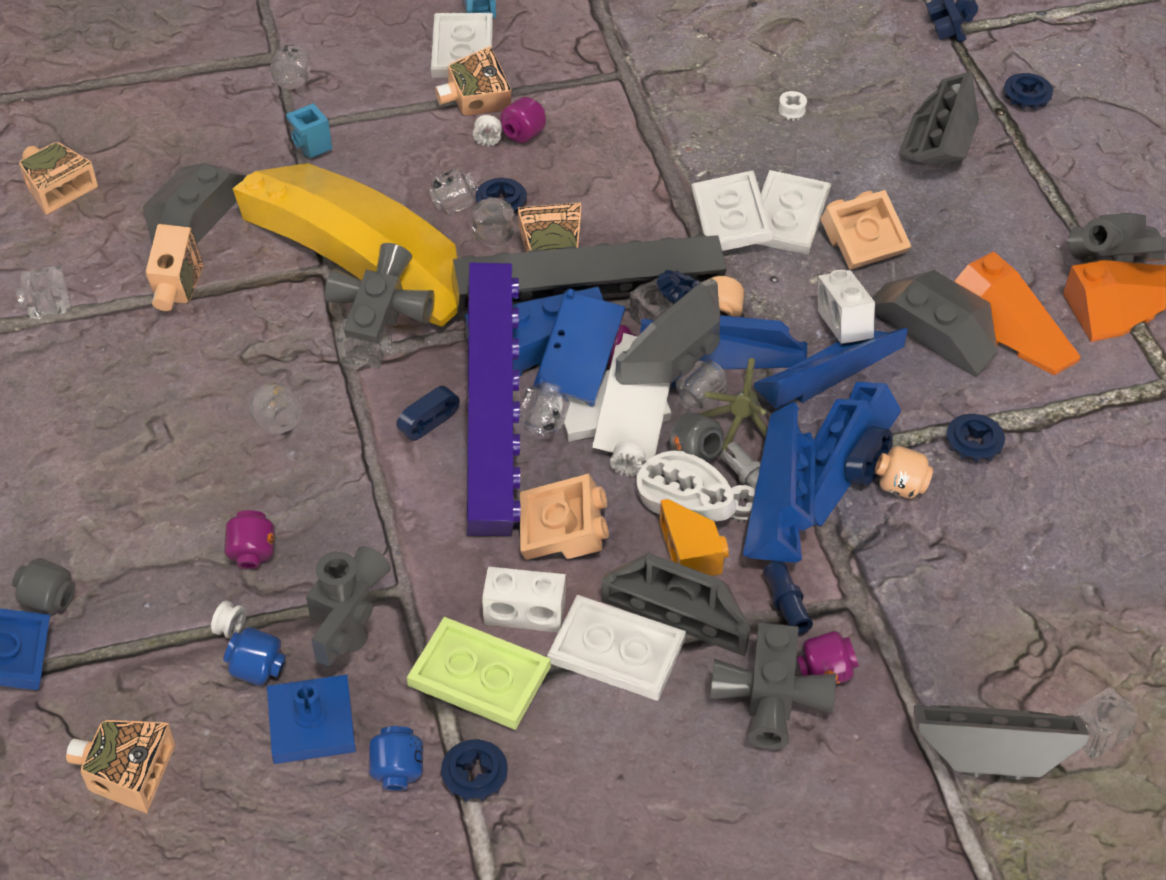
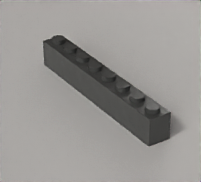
M699 234L691 238L674 239L666 237L657 241L642 242L633 240L624 244L609 245L607 243H600L591 247L576 248L574 246H567L558 250L543 251L541 249H534L525 253L510 254L501 252L491 256L480 257L467 255L453 259L451 278L457 312L468 311L469 262L512 263V277L519 278L518 299H512V304L564 294L568 289L580 291L594 287L599 288L603 298L660 293L657 280L665 270L680 271L684 275L690 274V277L694 280L703 282L716 276H725L727 268L719 236Z

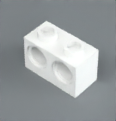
M834 270L830 274L819 275L818 312L838 341L844 344L874 338L875 302L852 271Z
M488 566L482 596L484 625L559 632L563 622L566 602V574Z

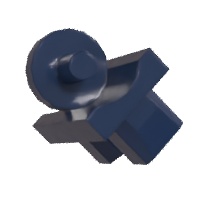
M933 0L926 3L931 22H934L939 40L955 35L958 43L967 40L961 24L965 21H972L977 14L978 5L975 0H957L956 3L953 0Z

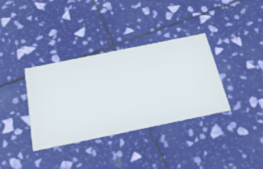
M623 333L621 343L615 346L592 447L613 453L615 446L620 442L635 443L645 451V461L655 456L664 416L660 414L665 411L670 383L620 384L616 380V358L623 351L626 352L637 338V336Z

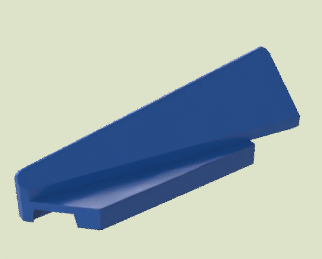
M720 315L719 345L711 354H705L700 358L692 370L747 369L749 358L755 359L754 369L790 368L807 359L808 343L796 341L790 335L789 327L782 321ZM642 319L640 334L654 320Z
M901 328L890 333L874 331V338L844 344L838 341L783 372L756 381L754 388L775 409L795 398L804 403L903 348L908 329Z
M856 382L850 399L835 400L814 439L816 443L814 524L817 526L824 524L851 485V482L847 480L845 475L846 461L866 429L870 426L890 429L901 412L887 383Z
M794 401L772 413L769 419L743 555L747 558L797 563L802 560L799 529L804 531L814 526L816 443L810 432L801 433L798 427L799 408Z

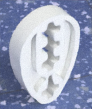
M684 451L663 452L647 460L637 474V487L642 503L647 509L659 515L660 502L664 499L676 502L712 521L726 520L735 513L734 493L727 480L716 468L695 455L686 454Z

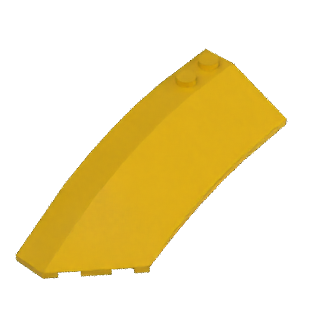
M309 163L258 170L247 175L242 182L232 188L243 220L288 237L316 251L361 280L366 270L377 271L381 244L393 243L404 247L412 254V259L399 279L403 290L434 291L435 302L429 322L442 327L458 313L451 278L453 259L458 258L455 243L420 216L379 191Z

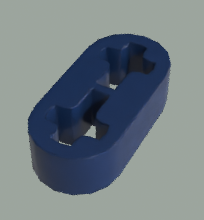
M439 386L403 410L398 417L396 426L410 440H418L452 417L459 407L460 399L448 387Z
M874 426L866 429L846 461L845 475L849 482L862 485L871 484L877 475L875 474V466L879 456L882 453L888 454L892 449L893 435L891 430Z

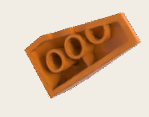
M993 251L968 264L954 281L990 303L997 345L1002 343L1016 350L1017 357L1052 375H1056L1080 361L1081 356L1019 273L996 252Z
M1100 260L1071 266L1063 295L1090 342L1123 336L1130 332L1136 324L1142 321L1147 323L1153 320L1157 313L1166 309V265Z

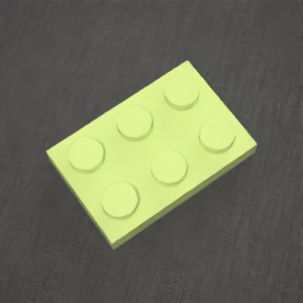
M444 617L408 674L407 683L409 687L516 730L551 668V659Z

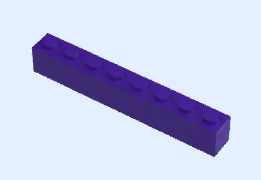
M469 262L467 536H512L513 523H520L521 503L520 501L513 500V489H520V467H513V456L520 455V434H513V423H519L520 402L513 401V391H519V370H513V360H519V338H512V329H518L519 308H512V299H518L519 278L512 277V263Z

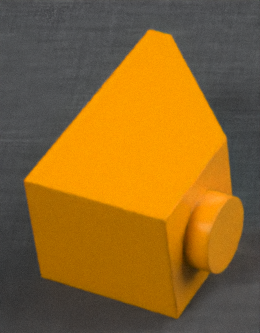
M669 499L661 500L659 524L671 561L710 576L722 574L724 558L729 557V549L726 537L724 535L719 536L715 522Z

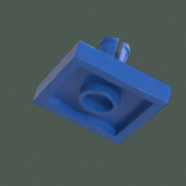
M347 674L267 686L271 751L274 764L356 752Z

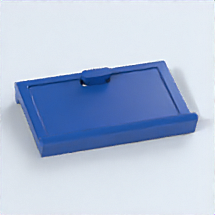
M573 289L565 291L533 386L588 402L590 406H594L622 323L625 306L575 293Z

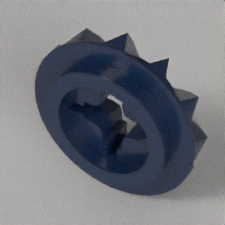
M1019 73L1012 75L1006 80L1004 85V97L1011 99V105L1019 104L1022 105L1023 109L1026 106L1034 110L1038 106L1044 107L1052 99L1053 87L1049 81L1036 74Z
M494 178L478 187L475 198L478 210H485L487 216L497 214L501 218L503 214L509 215V211H512L514 216L515 211H518V207H524V203L527 202V193L523 185L513 179ZM500 194H503V197H505L502 202L498 201Z
M665 270L657 280L659 290L674 304L700 283L699 280L691 278L690 274L684 275L680 271L673 272L671 270Z
M964 414L951 421L947 429L946 440L950 442V451H958L961 459L967 456L972 457L977 463L981 458L991 461L995 454H1001L1005 443V434L1000 425L987 416ZM971 435L975 439L981 438V444H978L975 440L969 441V436Z
M471 739L460 742L447 752L442 761V781L448 787L451 795L461 796L465 802L469 799L477 798L484 802L488 795L494 792L498 794L501 785L507 780L508 765L505 755L496 745L485 740ZM478 759H480L481 772L484 774H478L476 779H473V782H469L468 771L466 770H472L474 765L477 764Z

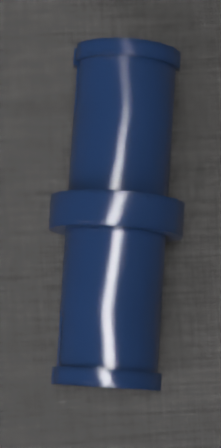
M774 561L764 568L763 574L772 589L774 606L776 609L781 610L788 626L799 627L798 635L808 632L813 626V621L810 619L802 602L804 595L800 587L794 585L786 563Z

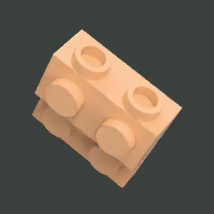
M886 190L876 193L866 191L859 194L855 199L846 202L843 199L836 200L826 206V210L820 218L832 246H839L849 270L907 253L912 247Z
M590 474L520 492V552L526 560L562 551L566 559L602 551V539L609 537L606 520L601 516V509L607 508V498L602 486L597 487Z

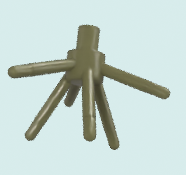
M754 358L748 359L742 391H739L736 395L710 391L704 393V396L708 399L730 402V404L698 414L710 418L731 411L735 416L724 439L721 451L723 449L728 450L727 445L732 442L742 419L749 416L766 438L768 427L758 414L764 416L767 411L758 404L757 393L751 390L755 366Z

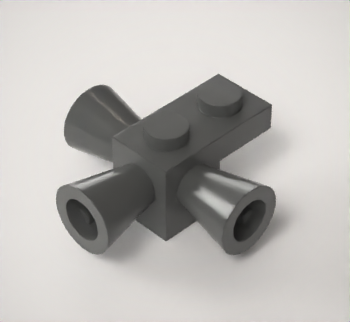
M1136 213L1100 215L1099 218L1088 222L1085 227L1072 228L1069 235V248L1075 259L1099 253V256L1112 257V261L1133 262V256H1138L1144 259V261L1165 260L1166 237H1161L1156 228L1146 226V215Z
M393 243L381 244L377 271L366 270L362 281L337 269H333L330 272L325 286L326 302L353 303L344 327L347 337L379 344L386 324L395 326L399 313L423 324L429 322L435 302L434 291L403 290L399 278L412 259V254L404 247Z
M361 546L357 549L354 558L344 552H332L322 557L317 563L316 574L319 579L306 595L310 619L322 624L311 640L315 659L323 665L330 667L338 655L355 652L361 649L367 641L368 632L364 624L370 618L373 610L369 590L391 570L388 560L375 549Z
M759 622L754 671L714 659L710 699L751 696L749 716H754L748 734V740L756 747L773 750L783 748L789 743L786 720L789 721L793 701L832 714L836 673L795 676L799 627Z

